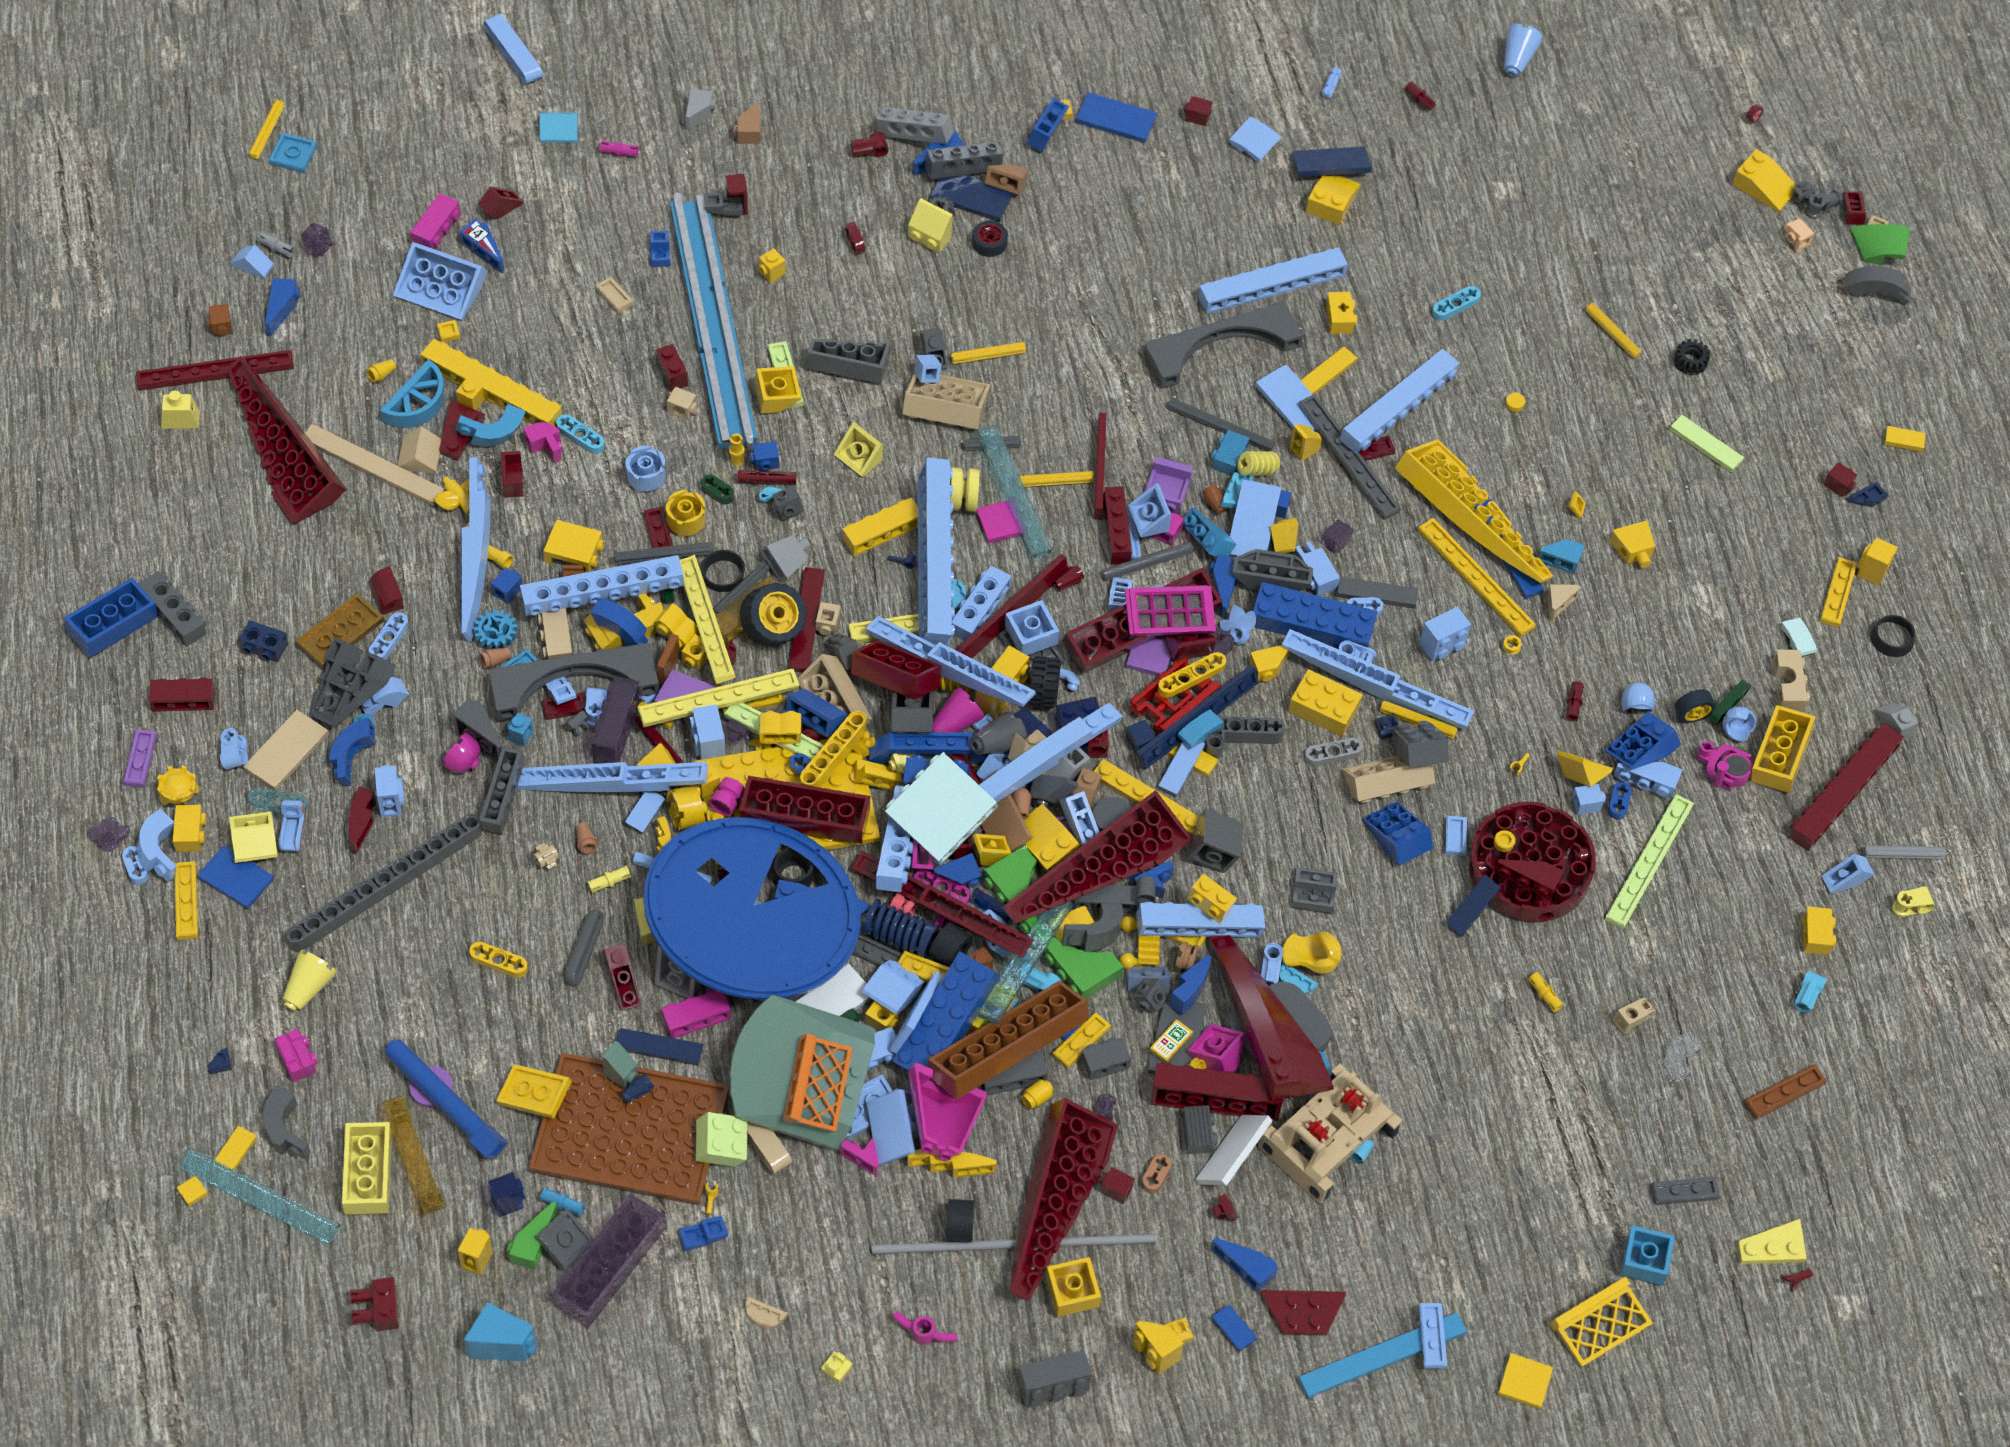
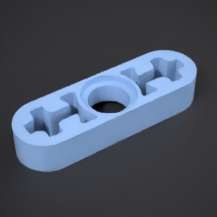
M394 613L389 618L369 647L370 653L375 655L376 652L378 653L377 656L385 660L389 657L408 629V618L404 613ZM391 634L394 636V639L385 641L383 637Z

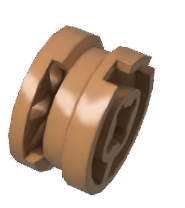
M1182 942L1175 970L1180 971L1183 969L1187 971L1195 965L1199 950L1198 945L1191 946L1188 945V942Z

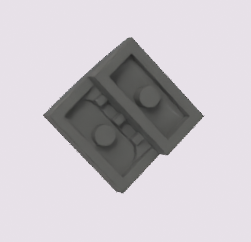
M1297 867L1292 907L1333 913L1338 873Z

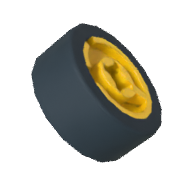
M1704 689L1691 691L1680 697L1675 703V710L1683 723L1701 721L1707 718L1716 708L1711 693Z

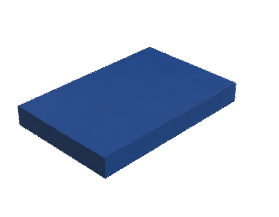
M225 845L222 846L197 875L199 880L246 909L253 905L274 880L272 874L251 861L235 863L234 851Z

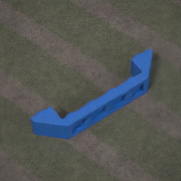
M889 732L876 739L873 747H869V762H889L890 754L895 753L942 754L944 752L945 754H971V763H984L989 754L978 755L971 749L970 740L975 735L972 732H928L927 734Z

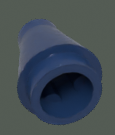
M644 1073L641 1076L638 1075L621 1094L630 1103L632 1100L651 1093L654 1085Z

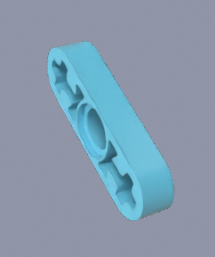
M1469 286L1435 303L1432 316L1436 320L1444 321L1476 305L1480 299V290L1477 287ZM1459 301L1461 305L1454 306L1451 302Z
M564 414L557 418L556 425L562 435L590 453L598 454L604 450V438L570 415ZM578 431L586 433L583 437H577L575 434Z

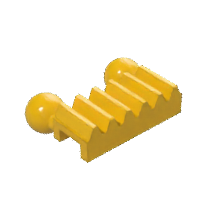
M1132 916L1123 917L1121 929L1124 932H1132L1138 929L1137 920ZM1138 935V957H1134L1131 953L1122 954L1119 962L1122 964L1123 969L1133 968L1134 966L1141 968L1142 965L1159 967L1160 936Z

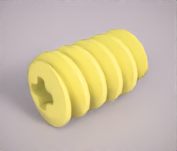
M1246 451L1240 455L1237 466L1239 473L1243 476H1270L1280 468V460L1275 452Z

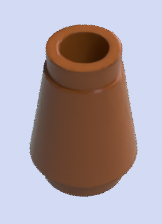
M1211 485L1202 491L1203 499L1217 515L1227 510L1226 507H1221L1220 505L1223 496L1219 487Z

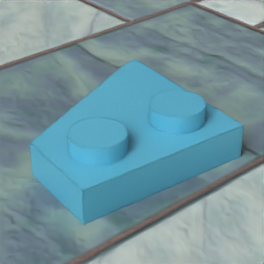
M1234 472L1220 504L1221 507L1236 509L1243 479L1253 481V477L1249 475L1243 476L1240 473Z

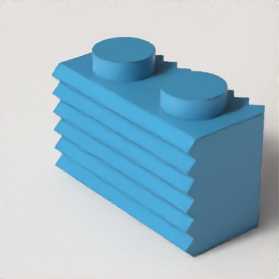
M1228 430L1226 435H1222L1219 440V450L1215 449L1211 458L1214 461L1213 468L1233 475L1238 469L1237 463L1240 455L1248 449L1250 438Z

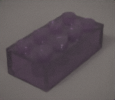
M615 676L613 683H609L607 689L608 698L602 702L601 711L603 712L601 717H597L595 734L592 733L589 740V745L592 746L590 756H593V764L620 762L637 714V707L640 704L639 681Z

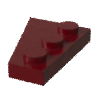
M450 400L440 445V454L458 461L473 438L472 436L462 435L459 431L455 430L460 416L462 415L483 423L485 413Z

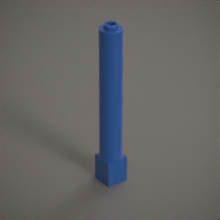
M401 1039L392 1040L386 1045L385 1055L470 1138L469 1141L486 1158L495 1159L509 1142L493 1126L487 1125Z

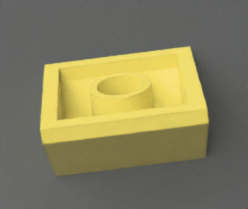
M853 422L834 455L860 476L864 477L883 460V444Z

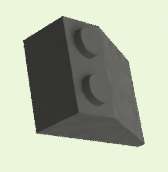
M468 698L453 713L456 735L461 737L465 732L469 733L478 741L481 753L497 764L502 749L499 737L483 704Z

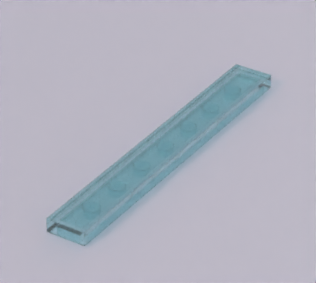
M997 425L978 430L981 442L1033 558L1052 553L1051 545Z
M1071 901L1041 914L1028 937L1034 940L1024 958L1017 955L1014 956L978 1012L979 1018L996 1024L999 1023L1072 909Z
M193 1148L188 1149L179 1167L327 1244H332L341 1225Z

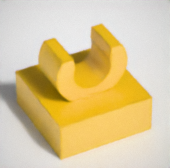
M865 732L863 737L853 747V750L861 754L862 758L868 756L869 747L875 745V738H870L869 732Z
M1186 1317L1165 1324L1172 1327L1183 1343L1193 1340V1334Z

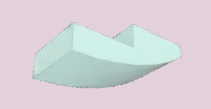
M1801 618L1782 622L1781 628L1790 638V647L1793 650H1801V656L1817 652L1815 642Z

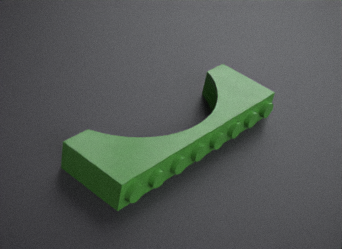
M1024 845L986 868L984 871V884L988 889L993 890L997 901L1001 905H1005L1029 887L1037 869V859L1027 846ZM1036 916L1018 922L1021 931L1025 935L1028 934L1034 940L1033 946L1044 954L1047 964L1056 969L1058 977L1083 998H1089L1122 977L1123 966L1111 951L1089 952L1070 946H1063L1062 942L1046 931Z

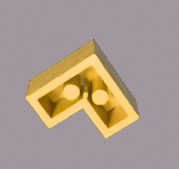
M1876 537L1872 544L1869 543L1861 556L1862 558L1857 566L1860 569L1858 577L1879 586L1898 547Z

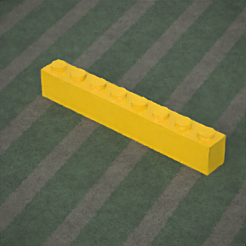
M433 339L420 354L422 365L428 359L431 360L441 371L442 377L460 386L468 378L482 385L485 400L505 410L507 404L525 410L526 412L522 420L531 425L545 422L556 426L557 418L562 415V408L557 402L544 398L540 393H535L525 385L512 381L508 376L497 373L493 368L482 365L478 360L467 357L461 351L454 350L444 342Z

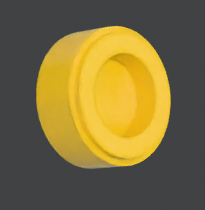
M1510 393L1506 398L1505 405L1510 411L1519 412L1524 408L1525 398L1520 393Z
M1503 830L1495 835L1494 846L1497 850L1508 852L1513 849L1515 837L1511 832Z

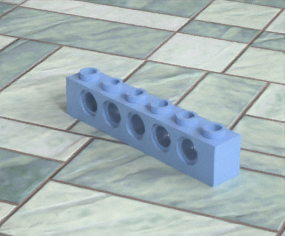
M895 786L893 799L896 800L901 795L900 792L905 786ZM891 817L888 818L878 865L876 889L901 892L902 885L907 884L908 872L905 871L910 869L911 857L909 854H913L914 841Z

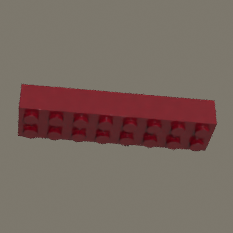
M1203 567L1163 586H1211L1214 611L1222 603V599ZM1183 594L1171 595L1172 609L1185 608ZM1188 594L1189 608H1202L1200 594ZM1149 595L1137 599L1138 610H1151ZM1154 595L1155 609H1168L1166 595ZM1125 604L1066 632L1062 642L1082 675L1163 635L1129 636ZM1185 612L1173 613L1174 627H1181L1187 624ZM1190 612L1191 622L1203 616L1202 612ZM1151 613L1139 614L1140 628L1153 627ZM1156 613L1157 627H1170L1168 613Z

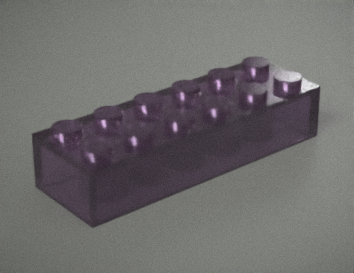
M630 1193L551 1294L552 1305L589 1328L667 1228L666 1215Z

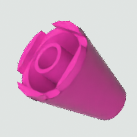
M958 687L933 719V732H961L984 718V714L976 702H972L969 699L970 696Z

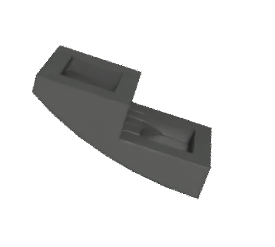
M723 192L704 193V209L722 215H743L742 196L723 197Z

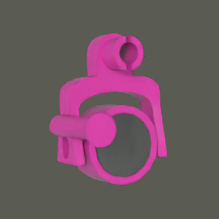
M1709 741L1702 742L1697 751V759L1707 765L1705 774L1714 781L1716 787L1722 786L1730 792L1732 787H1740L1748 782L1752 771L1751 754L1728 744H1724L1716 750L1713 743ZM1727 755L1723 761H1719L1723 756ZM1716 764L1718 767L1717 773L1714 771Z

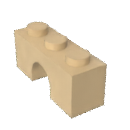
M1776 650L1773 658L1775 677H1784L1791 682L1788 684L1781 683L1777 693L1778 704L1795 711H1804L1806 704L1810 701V694L1806 692L1807 675H1804L1803 671L1805 659L1801 657V650Z

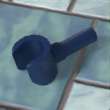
M911 553L906 558L891 555L888 557V560L903 563L908 569L913 568L917 563L915 561L916 556Z

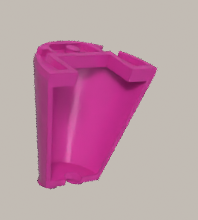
M915 1062L909 1069L908 1081L919 1132L921 1151L939 1156L941 1160L949 1161L952 1159V1156L961 1154L987 1097V1092L975 1088L959 1099H956L938 1084L929 1081L933 1077V1069Z

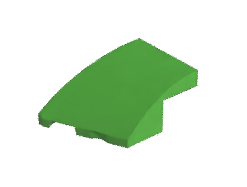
M1867 224L1851 228V234L1856 239V246L1860 250L1864 262L1883 265L1886 256L1904 260L1906 257L1910 227L1893 224Z

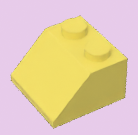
M920 198L908 224V237L940 253L952 238L953 214Z

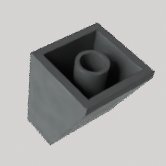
M1206 808L1197 818L1187 858L1225 873L1241 857L1243 823L1236 821L1232 817L1221 815L1215 810Z

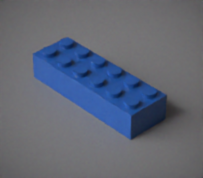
M1261 582L1253 610L1256 616L1254 628L1286 636L1291 629L1337 649L1341 642L1347 640L1364 647H1369L1378 611Z
M959 952L929 1000L914 1030L892 1061L908 1072L915 1062L929 1068L928 1059L964 1038L999 981L1000 976L983 964Z

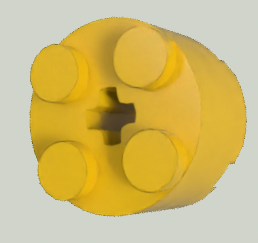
M680 490L670 495L666 504V521L669 529L676 533L678 537L684 538L698 533L705 527V502L701 495L696 492L690 493L688 490Z
M698 784L684 786L667 792V802H671V808L668 809L674 827L678 828V830L687 829L705 822L704 814L708 813L706 802L701 800V790Z

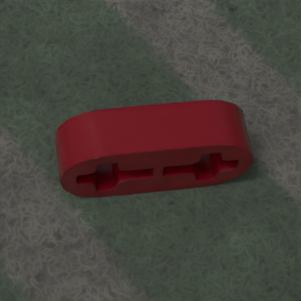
M856 223L845 224L846 236L854 253L865 252V244Z

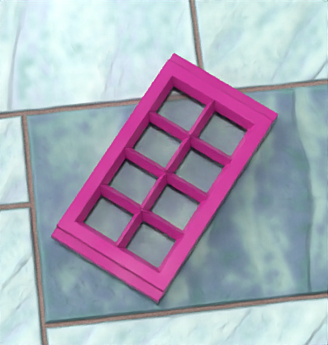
M1211 586L1145 587L1124 590L1129 636L1208 634L1216 632Z

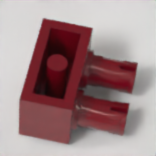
M394 1277L372 1279L370 1288L350 1290L351 1304L370 1301L373 1303L371 1309L351 1310L353 1325L373 1322L377 1331L399 1329L397 1287Z

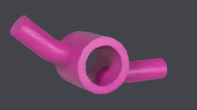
M896 1311L892 1316L904 1328L913 1331V1339L919 1345H928L933 1340L957 1342V1333H941L936 1331L934 1321L927 1316H921L914 1322L908 1320L899 1311ZM927 1328L930 1332L923 1334L919 1332V1329Z

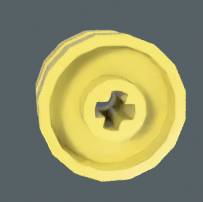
M952 467L953 474L950 485L953 486V492L950 502H953V510L959 511L962 499H964L965 510L976 512L979 493V469L969 468L966 480H963V469Z

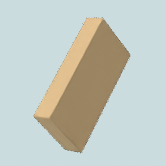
M612 277L595 285L596 291L618 314L634 305L633 300Z

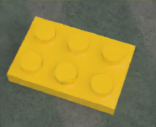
M514 1064L496 1102L500 1106L554 1119L572 1081L569 1077Z

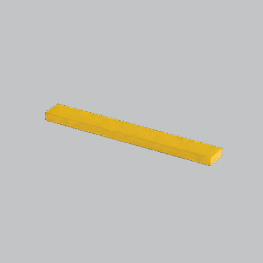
M1434 518L1418 527V532L1520 638L1536 627V624Z

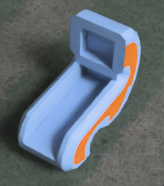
M284 800L281 802L283 819L279 836V849L281 851L299 852L302 848V834L305 828V806L302 801Z

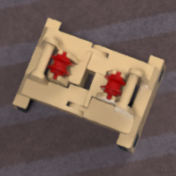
M1339 1064L1331 1071V1081L1334 1090L1319 1092L1278 1130L1271 1125L1262 1135L1258 1144L1259 1149L1319 1204L1324 1202L1330 1195L1334 1183L1328 1176L1356 1152L1380 1128L1393 1139L1401 1131L1403 1122L1397 1114L1381 1101V1096L1378 1093L1375 1094L1358 1079V1075L1355 1072L1350 1073L1342 1064ZM1300 1139L1314 1151L1310 1162L1293 1147Z

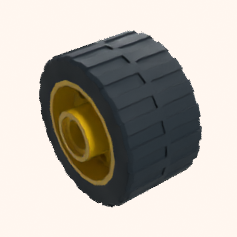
M770 583L753 590L742 602L739 612L743 631L749 639L762 646H776L794 639L803 630V626L806 623L807 610L805 602L801 598L802 596L793 587L780 583Z

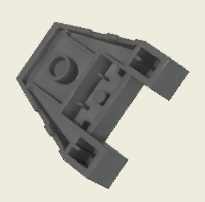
M334 637L325 655L324 662L327 664L325 672L321 673L319 677L322 683L320 690L315 692L310 716L335 727L388 684L393 676L396 665L367 651L357 670L355 667L360 661L363 650Z

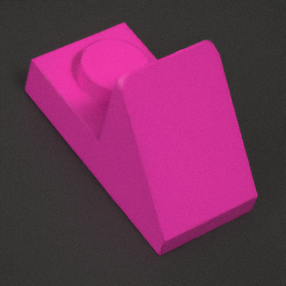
M874 1138L870 1140L864 1150L856 1142H849L846 1139L840 1145V1155L877 1177L879 1174V1162Z

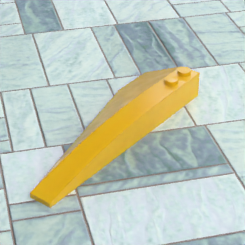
M1436 439L1405 451L1395 469L1452 522L1492 553L1538 582L1543 583L1552 579L1553 574L1540 558L1532 555L1533 549L1529 545H1524L1521 541V534L1518 531L1514 532L1512 530V523L1495 502L1489 501L1486 506L1480 505L1475 509L1474 506L1476 504H1482L1489 500V494L1485 489H1480L1477 486L1478 480L1474 476H1469L1466 465L1445 445ZM1490 516H1492L1493 519H1492V520L1490 521V523L1487 525V524H1486L1487 520L1489 519Z

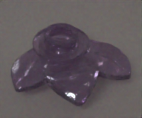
M114 817L103 819L100 827H90L88 829L90 840L98 842V845L104 851L116 849L119 841L126 838L130 833V826H119L118 820Z

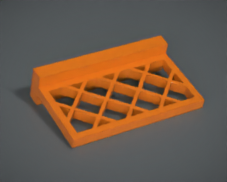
M808 1033L800 1036L783 1121L797 1122L836 1132L852 1047L816 1038L815 1035ZM815 1044L822 1045L827 1053L818 1058L814 1051ZM836 1050L845 1051L844 1061L839 1064L833 1055V1052ZM827 1056L830 1057L834 1064V1067L828 1071L825 1070L821 1063V1060ZM817 1064L822 1072V1075L816 1079L810 1073L811 1066ZM837 1069L841 1077L840 1081L834 1085L828 1074ZM825 1077L830 1085V1088L824 1092L821 1091L816 1081ZM810 1085H813L818 1093V1096L812 1100L806 1094V1089ZM833 1090L836 1095V1102L830 1106L824 1095ZM818 1098H821L826 1107L820 1113L816 1111L812 1104ZM806 1106H809L814 1115L809 1120L801 1118L802 1109ZM827 1111L832 1117L831 1126L824 1124L820 1117Z

